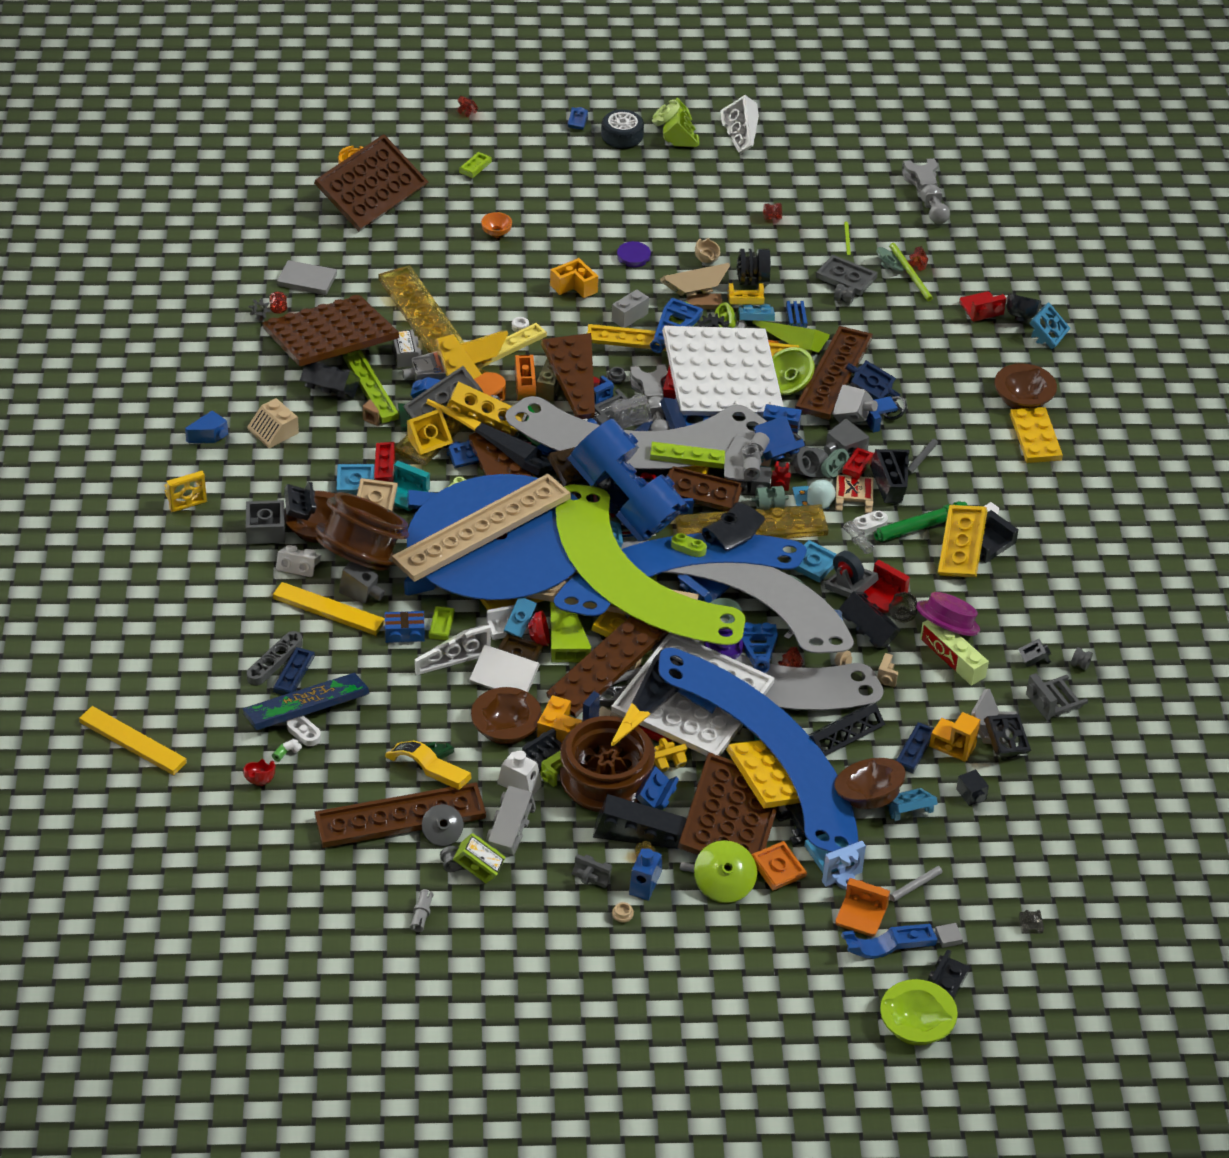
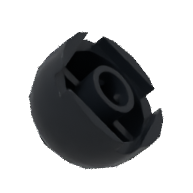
M1008 294L1006 300V308L1009 314L1015 316L1014 320L1025 322V319L1035 317L1041 306V300L1014 294Z

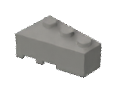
M508 786L507 791L502 793L500 800L502 805L500 810L495 812L493 819L495 823L493 829H489L486 840L491 847L499 852L514 856L523 837L522 831L524 826L528 827L530 821L527 820L530 812H535L536 806L532 792Z

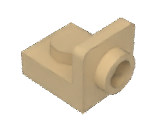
M885 653L877 678L881 684L895 687L898 672L893 670L894 664L891 663L893 655Z

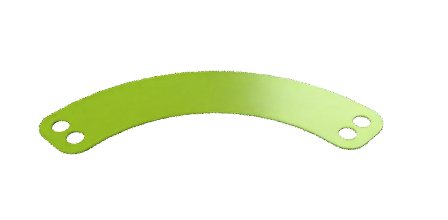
M573 484L564 486L570 493L577 492L581 494V498L578 500L569 499L556 506V522L561 544L578 573L596 592L630 616L675 635L721 645H733L742 639L745 616L740 610L734 607L700 601L677 593L648 577L627 558L612 532L609 519L610 495L602 488ZM595 494L600 497V500L598 502H589L586 497ZM728 614L732 615L735 621L724 623L720 618ZM721 628H729L733 634L729 637H723L718 631Z

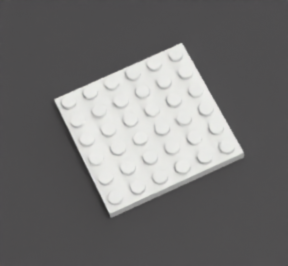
M663 327L662 331L676 398L683 415L714 416L731 405H742L763 417L766 404L784 407L766 329ZM734 413L732 416H745V415L742 414V413Z
M669 632L611 706V712L625 717L654 657L660 650L665 648H676L700 657L747 682L764 695L774 684L775 678L686 637ZM678 692L639 724L680 744H686V747L706 756L708 752L721 756L743 726L740 721L719 707L711 714Z

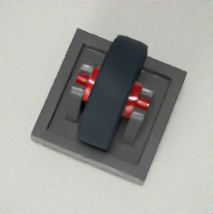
M844 550L834 557L833 566L836 574L824 582L827 590L849 597L853 591L864 592L878 581L879 578L878 573L864 569L863 564L855 554Z

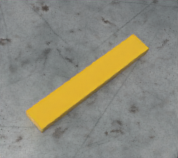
M281 582L273 593V599L375 636L385 624V618L284 582Z
M94 706L90 707L79 717L81 724L173 776L187 763L185 757Z

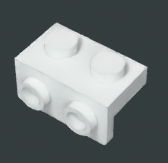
M287 545L278 551L276 570L312 577L315 565L321 560V554L315 553V550L305 549L303 551L298 550L296 546Z
M515 605L487 610V625L491 628L493 640L506 636L507 633L503 632ZM528 625L524 634L529 633Z

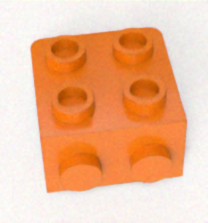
M849 878L846 896L835 921L836 925L871 937L876 936L888 907L890 890Z

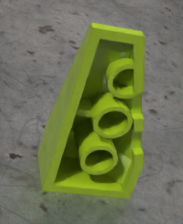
M677 97L675 100L680 104V107L676 114L665 123L663 138L674 146L697 147L699 146V136L694 134L696 128L692 125L689 109Z
M757 320L752 322L790 345H799V348L806 350L810 355H812V352L819 353L830 334L816 329Z

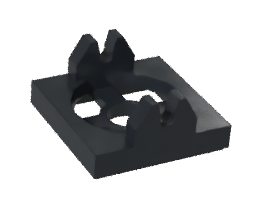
M1019 714L987 716L984 718L995 754L1000 756L1001 760L1013 758L1018 754H1027L1031 751ZM1003 726L1001 731H996V727ZM1005 729L1012 732L1013 738H1009L1006 735ZM1016 737H1018V739H1019V743H1018V746H1017V747H1016V744H1015V741H1014V740L1016 739ZM999 738H1004L1010 748L1003 746Z

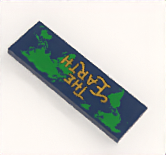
M354 672L242 709L252 726L256 730H260L369 694V688Z

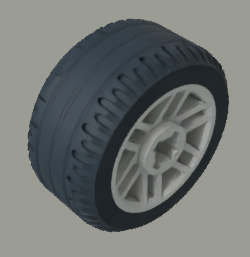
M630 110L612 111L602 119V139L608 145L615 148L626 149L634 147L643 139L644 121L640 115Z

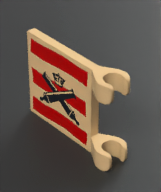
M837 475L835 510H843V501L864 502L865 513H871L873 508L874 478L860 477L857 479L848 475Z

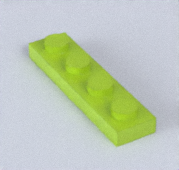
M652 442L650 460L723 469L725 451Z

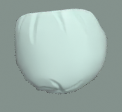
M827 480L812 482L807 491L808 504L822 509L828 508L836 496L833 484Z

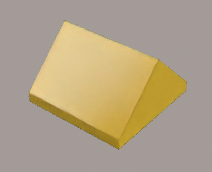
M441 408L407 420L408 441L419 455L453 443Z

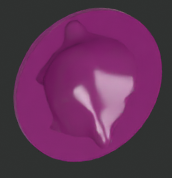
M933 592L929 600L919 601L916 605L918 612L922 616L944 629L967 636H976L980 632V627L975 622L978 615L977 610L955 596L942 592Z

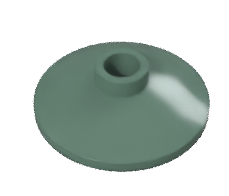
M883 247L877 248L876 252L882 261L881 265L885 269L889 270L891 268L900 272L904 270V267L892 252Z

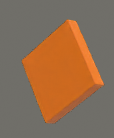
M784 841L751 854L755 860L757 870L772 890L781 888L807 875L804 867Z

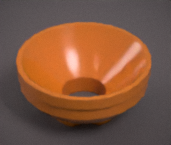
M489 213L482 218V229L488 235L500 238L511 230L512 219L504 213Z

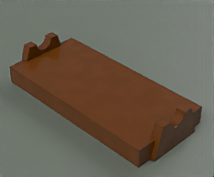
M675 466L669 471L668 476L675 483L673 487L683 499L693 498L695 504L727 512L733 504L739 502L742 490L740 482Z

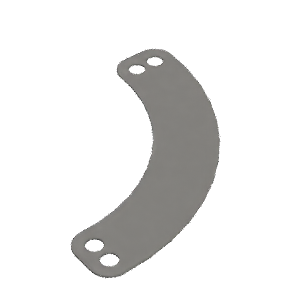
M535 396L522 399L506 412V421L509 425L529 438L556 451L576 447L588 434L600 426L572 416L543 398ZM531 404L539 405L541 411L532 413L528 410V406ZM731 405L704 421L681 428L661 431L624 430L628 435L632 433L638 440L636 444L639 446L637 452L627 463H630L635 469H672L673 466L679 468L694 466L650 460L651 443L660 442L724 450L726 453L736 435L752 441L755 432L746 427L747 423L754 422L759 425L767 421L745 406ZM518 413H525L529 419L521 422L515 416ZM734 413H742L746 419L744 421H736L732 415Z
M646 541L623 542L621 549ZM707 563L675 568L663 572L687 574L709 579L753 596L770 607L788 624L800 647L808 652H844L853 646L854 641L847 626L837 612L822 597L795 578L773 567L746 563ZM830 638H839L843 643L833 645L828 640ZM811 639H820L823 641V645L814 646L809 641Z
M666 636L662 640H660L651 650L655 651L658 648V646L662 643V641L666 638ZM690 639V640H692V641H694V642H697V643H699V644H701V645L704 646V642H703V641H698V640ZM740 655L735 659L754 668L746 656ZM862 663L822 668H797L770 664L769 671L765 673L775 678L774 684L765 696L780 708L846 709L876 703L883 696V687L875 672L869 666ZM853 672H861L865 675V679L859 682L854 681L851 678V674ZM861 686H869L872 688L873 693L865 696L860 694L858 689Z

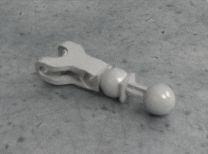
M934 158L927 159L925 165L913 164L911 160L903 161L902 175L904 180L916 186L922 201L925 203V207L930 208V219L935 224L945 223L950 217V209L942 203V193L940 188L937 187V174L935 171L938 168L936 160Z
M665 364L657 365V370L651 373L641 371L639 366L630 367L631 387L642 394L648 421H653L649 431L670 430L660 400L663 398L662 390L667 376Z

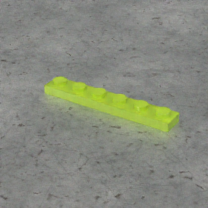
M356 350L343 354V359L349 369L361 378L359 386L368 401L372 400L378 409L381 423L399 419L398 411L362 351Z

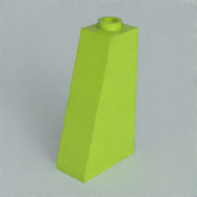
M550 601L551 663L580 662L591 652V645L576 613L561 610L555 606L554 602Z

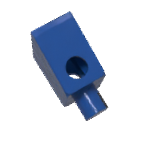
M641 849L632 868L629 895L649 901L662 873V855L660 853L654 852L651 849ZM645 877L646 882L642 883L641 878L644 879Z

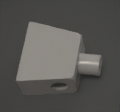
M842 385L832 415L839 423L844 419L850 422L865 421L869 411L877 410L878 403L873 400L866 390Z

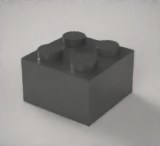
M284 500L246 501L247 544L285 543Z

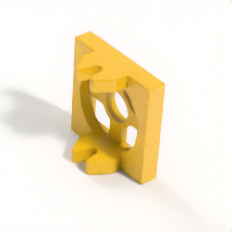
M729 283L727 297L730 305H763L765 300L764 285L759 284L758 290H734L733 283Z
M203 471L168 480L167 484H164L166 489L164 491L169 501L171 512L207 502L205 474ZM195 481L197 487L193 488L190 486V482ZM184 484V488L180 492L174 493L178 486ZM192 490L190 495L183 496L185 491ZM182 498L185 501H178L176 499Z

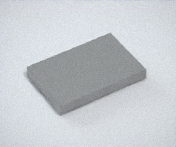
M288 260L277 280V286L327 295L337 276V269Z

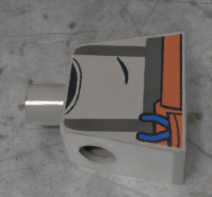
M437 351L412 358L411 368L402 370L404 380L414 379L415 382L426 377L439 380L446 377Z

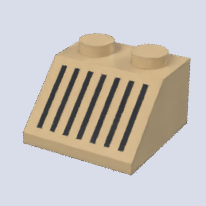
M277 398L261 405L247 427L268 448L299 433L298 417Z

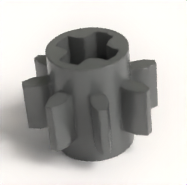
M260 298L259 302L253 299V306H248L252 308L250 315L255 314L257 320L260 318V315L266 318L265 313L271 312V310L267 309L270 303H263V298ZM257 305L263 306V308L261 309L262 313L256 312V309L258 308Z

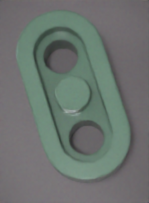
M842 448L834 450L822 462V474L826 478L836 477L849 460L848 452Z

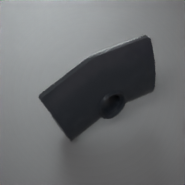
M736 502L728 512L721 515L720 520L704 527L702 535L706 542L712 543L718 540L725 551H729L750 540L765 522V517L750 506Z

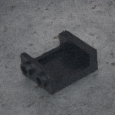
M992 510L987 512L980 560L984 563H987L1016 544L1019 529Z

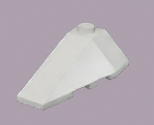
M744 95L720 110L722 124L726 127L728 135L733 139L732 142L740 154L753 147L759 117L757 103Z
M482 625L464 630L415 659L416 675L478 659L484 645L491 647L490 626Z

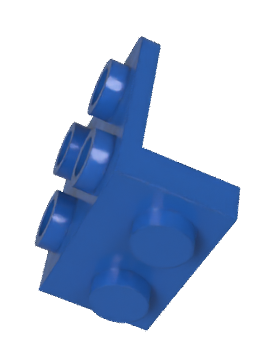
M785 416L754 427L755 434L761 432L770 439L763 452L765 461L771 459L774 461L780 460L788 453L790 456L797 454L800 448L805 446L803 439L795 440L788 419Z
M679 574L677 576L680 582L679 586L684 592L699 594L698 600L708 603L718 599L730 587L709 579L695 576L689 577L687 574Z

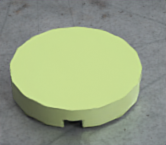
M670 100L667 106L665 104L662 105L653 115L652 123L655 126H661L676 114L680 104L676 100Z

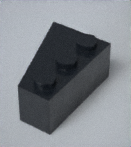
M314 362L304 366L300 381L305 384L304 387L315 390V387H317L323 393L331 395V392L337 393L338 397L347 399L348 397H355L361 378L351 370L346 369L342 371L338 367L325 366V364Z
M875 449L870 467L884 503H902L908 486V457L910 450Z
M853 591L839 608L843 613L842 617L848 622L852 621L856 625V630L862 635L866 634L870 638V643L876 648H886L901 630L887 615H883L878 610L879 607L875 603L872 604L867 600L869 596L866 593Z

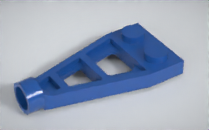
M671 298L663 309L654 339L650 343L652 351L661 353L666 347L662 331L664 326L692 327L703 315V309ZM672 315L685 321L677 324L669 321V318Z
M746 622L742 637L743 650L754 669L766 673L770 669L769 663L777 642L776 624H752ZM750 641H767V642H766V643H751ZM754 652H766V654H754Z

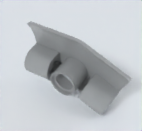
M758 432L751 441L736 435L725 453V478L736 481L758 479L760 476L761 456L770 442L769 437L764 433Z

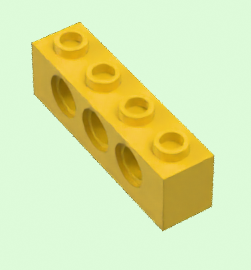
M458 381L446 407H449L453 412L462 413L506 434L515 435L517 429L506 421V412L512 407L511 405ZM465 401H469L472 405H467ZM482 408L486 409L489 413L483 412ZM525 413L516 414V419L522 421ZM498 416H502L505 421L500 420Z

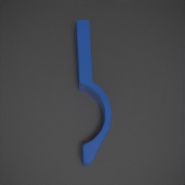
M931 924L890 927L881 936L866 940L857 938L854 931H845L841 934L848 945V952L869 959L884 957L896 949L935 946L938 940Z

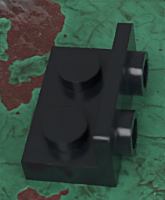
M947 949L944 956H939L936 963L937 969L930 972L927 981L941 986L954 1000L969 973L970 966L951 959V950Z

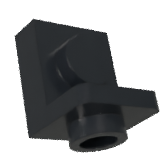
M1040 639L1019 648V652L1027 667L1044 658L1048 664L1051 663L1049 658L1051 652L1047 644L1043 645Z

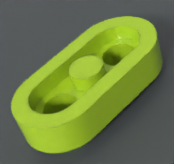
M727 302L721 303L716 308L715 314L718 313V318L724 316V322L729 321L728 327L735 328L737 320L733 307Z
M678 533L671 539V547L674 550L693 557H703L706 555L707 545L702 540L694 539L683 533Z

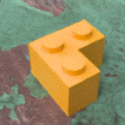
M580 258L550 269V286L559 295L574 289L583 298L598 293V275Z
M551 696L537 723V738L542 733L553 728L556 730V739L562 743L566 735L582 722L580 719L570 717V700Z
M964 712L960 714L955 723L941 718L931 733L929 746L966 762L976 747L980 719Z

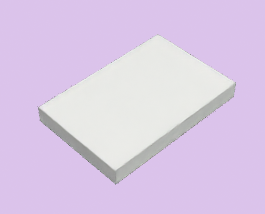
M484 645L469 680L472 683L489 689L514 687L529 692L540 665L538 662Z

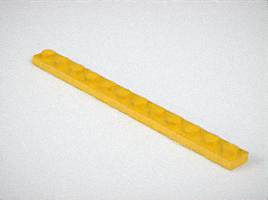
M588 324L587 333H591L592 343L651 349L650 343L654 339L656 331ZM769 342L772 356L783 349L799 347V345Z

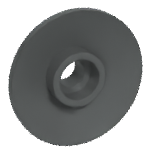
M444 804L436 805L425 813L422 819V831L431 843L438 846H447L456 842L461 836L463 819L455 808ZM440 821H446L447 826L441 827Z

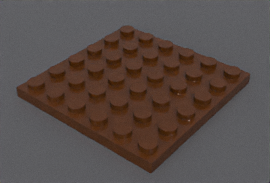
M352 295L348 299H338L330 304H320L312 309H302L301 312L288 313L283 317L270 318L268 321L262 322L263 329L299 367L400 338L399 331L360 295Z

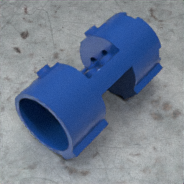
M612 418L588 434L575 447L567 459L592 487L597 486L609 477L616 482L629 498L616 516L638 541H647L652 537L651 533H659L681 513L679 509L681 507L684 509L687 503L673 487L675 483L668 475L666 477L660 475L649 483L642 477L640 478L635 475L636 469L627 462L637 452L639 446L636 443L638 440L632 433L628 435Z

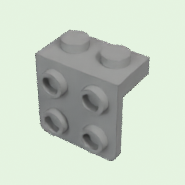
M984 689L971 712V716L980 719L978 734L983 744H992L984 718L987 716L1018 714L1017 712H1000L990 689ZM1002 725L996 727V731H1001L1003 729ZM1005 729V733L1008 737L1010 736L1011 731ZM999 738L1001 744L1006 743L1004 738Z

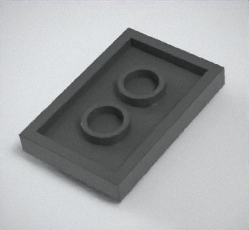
M832 255L816 272V278L835 286L839 283L847 288L854 287L856 288L855 294L861 296L875 281L878 272Z

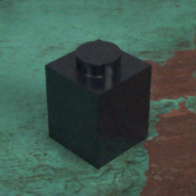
M976 769L958 776L956 790L969 806L981 803L987 799L989 785Z

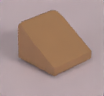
M369 400L363 405V420L379 426V411L372 400Z

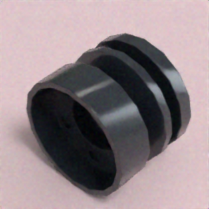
M739 249L736 266L739 285H744L745 277H747L748 285H751L753 277H756L757 285H769L771 271L769 249H757L756 256H753L752 249H748L747 256H745V249Z

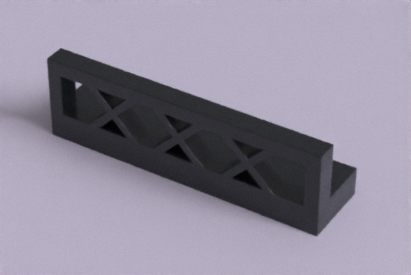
M872 703L808 735L826 756L886 724L877 704ZM874 713L878 722L875 725L867 723L869 715ZM855 722L862 725L858 734L851 731ZM839 730L846 733L842 742L836 740ZM822 739L830 741L828 749L823 751L819 742Z

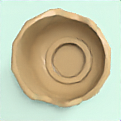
M709 238L703 241L699 239L695 246V256L703 263L715 262L720 256V247Z

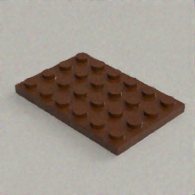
M383 134L315 179L314 184L360 232L424 188L428 181L388 137Z
M708 752L677 848L699 855L711 843L732 841L746 848L750 854L766 848L777 807L763 808L734 761Z

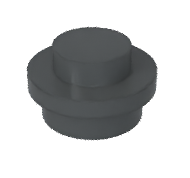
M613 367L608 373V378L614 383H620L626 379V373L621 367Z

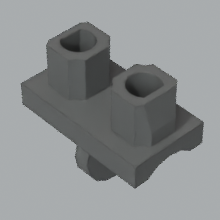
M578 854L575 857L572 875L582 878V883L586 885L591 882L606 888L609 883L612 865L606 862L601 864L589 855L581 856Z

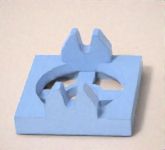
M863 841L825 855L822 878L825 886L836 883L838 887L846 890L849 878L855 879V875L862 873L866 849ZM851 862H855L854 866L846 869L847 866H851ZM837 868L838 872L832 874L831 871Z

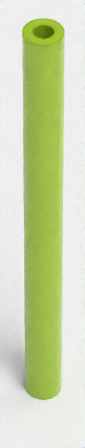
M891 243L889 245L890 249L928 302L931 301L933 297L897 245Z

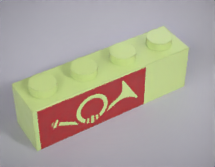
M929 620L922 623L920 639L972 686L986 678L989 661L958 633L944 629Z

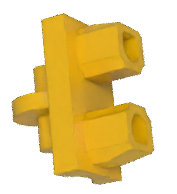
M665 738L659 739V745L654 747V766L662 773L669 770L667 761L673 760L676 768L685 766L687 763L685 755L687 750L686 744L675 746L673 741L667 742Z

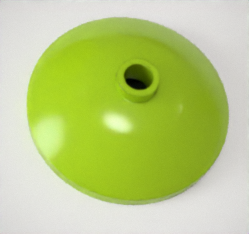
M790 347L772 356L781 395L796 393L809 383L814 374L815 365L812 356L806 350L799 347Z
M717 841L706 846L698 855L694 865V877L698 888L705 896L719 903H733L743 899L751 892L757 878V867L750 852L740 844L732 841ZM729 865L731 871H726L724 866Z

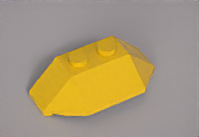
M499 331L462 343L461 345L474 364L478 362L485 364L491 362L493 357L498 356L508 336V331Z

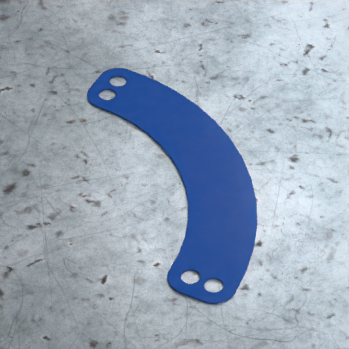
M702 533L686 535L706 543V555L703 557H693L674 550L671 547L673 536L654 539L621 549L627 558L648 577L675 568L707 563H746L785 570L794 569L801 564L807 552L806 547L800 542L764 535H754L750 540L729 551H725L718 540L712 543L706 542ZM794 547L797 551L787 553L783 551V548ZM787 556L791 558V561L783 563L778 561L777 558ZM579 573L573 576L554 598V604L559 609L585 616L603 614L611 605ZM567 598H576L579 602L577 604L570 605L565 603L564 600ZM593 602L597 604V607L587 609L583 607V604Z
M665 648L661 651L658 671L665 682L705 699L730 714L752 731L779 760L796 789L804 816L805 835L811 844L819 849L833 852L843 848L835 843V837L845 839L848 846L858 842L857 825L850 801L840 797L835 789V780L838 775L821 749L784 710L747 682L700 657L676 648ZM676 656L683 661V665L677 666L670 661V657ZM675 669L682 674V678H673L669 674V670ZM818 830L825 832L829 840L822 841L818 839L815 832Z

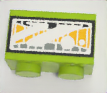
M472 833L461 842L453 860L484 883H488L497 876L506 857L497 849L484 842L479 836Z

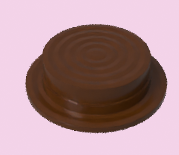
M1018 363L1008 365L1002 368L995 376L994 385L996 391L1004 403L1013 409L1042 407L1054 398L1057 391L1055 378L1047 370L1032 364Z
M315 491L316 511L314 514H311L308 521L288 516L285 508L284 517L288 528L305 541L319 543L316 539L318 533L315 527L319 523H327L332 510L326 502L328 498L334 497L335 494L327 491Z
M499 687L486 691L475 700L471 709V719L475 728L490 741L506 745L518 743L537 729V723L542 715L541 706L537 699L530 693L514 687Z
M865 759L845 768L835 780V789L840 797L850 801V804L856 808H879L889 804L898 796L900 787L905 781L906 772L903 765L893 759Z

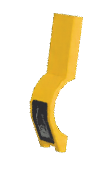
M418 741L397 743L391 751L385 753L386 758L392 761L397 760L400 755L413 758L422 767L426 776L458 790L471 780V772L437 758L436 754L428 746Z

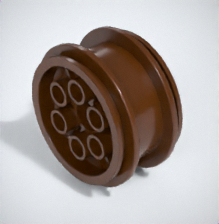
M337 492L334 497L328 498L326 503L332 512L327 523L316 525L317 541L331 552L368 568L388 570L390 565H395L392 560V556L395 554L392 551L398 539L408 538V523L391 510L353 494Z
M598 716L587 719L574 727L562 742L560 750L563 765L560 768L562 787L569 797L588 810L599 812L607 794L636 803L640 802L635 798V795L645 777L652 770L655 761V749L649 736L639 726L635 727L614 746H611L612 740L624 718Z

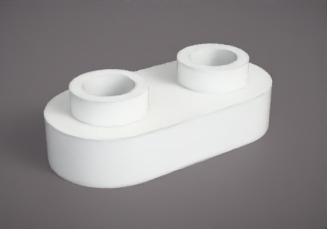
M874 511L859 516L853 521V531L860 535L874 532L878 527L887 525L888 516L882 511Z
M304 716L287 721L288 731L304 745L314 746L320 742L321 733L319 728Z

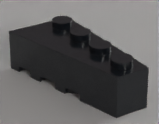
M607 794L596 818L593 838L678 849L686 817Z

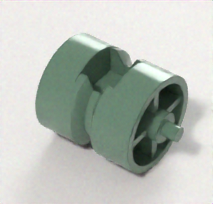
M774 486L770 490L767 487L756 488L755 498L751 500L756 503L758 512L769 511L770 508L773 511L785 509V500L789 499V496H785L783 486Z

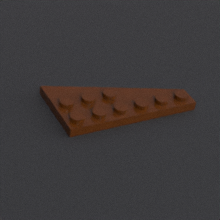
M591 333L542 339L541 346L575 417L580 419L594 418L595 402Z
M477 432L469 435L470 445L475 456L478 457L479 465L483 469L485 476L516 474L534 477Z

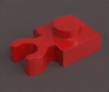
M779 461L776 462L775 470L772 471L771 487L783 486L784 491H789L791 473L788 472L789 463L786 462L785 467H780Z

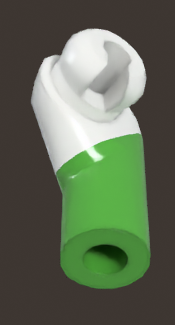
M296 739L287 741L276 749L272 754V758L279 762L289 750H292L293 753L299 752L302 745Z

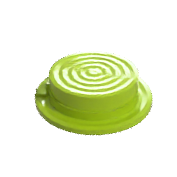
M905 980L893 985L884 994L880 1006V1013L885 1026L897 1038L911 1045H928L945 1038L954 1029L957 1021L958 1012L952 996L941 986L926 980Z

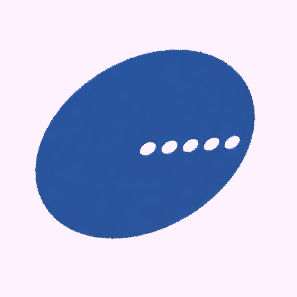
M516 474L486 475L467 479L441 490L428 499L411 520L408 528L407 548L539 478ZM570 493L571 500H578L577 497ZM556 507L507 532L505 539H494L426 575L425 578L446 591L464 597L484 600H505L526 597L548 590L569 578L577 570L569 560L561 544L556 522Z

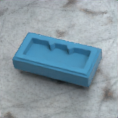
M524 597L518 598L503 632L522 638L537 603Z

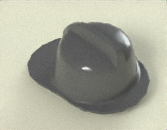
M804 447L794 456L790 465H793L795 471L802 476L824 477L821 465L828 457V454L819 448Z

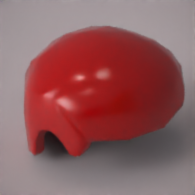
M261 759L259 762L247 763L243 768V774L246 780L254 785H266L274 778L276 765L274 761H270L267 764L264 759Z

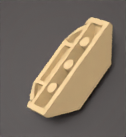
M725 263L666 275L660 278V282L680 296L686 295L691 297L697 295L696 292L701 291L703 294L710 293L719 285L730 264Z

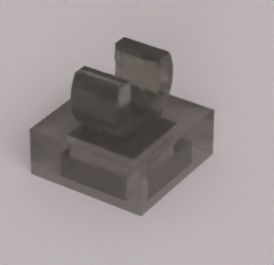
M1025 910V912L1019 913L1022 934L1043 933L1044 925L1040 910L1031 912Z

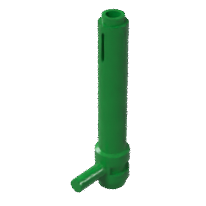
M957 501L953 503V505L968 506L966 502ZM951 504L944 505L941 509L878 527L874 531V537L877 541L884 542L946 523L949 505Z

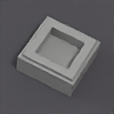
M956 923L936 926L935 933L942 948L962 944L963 938Z

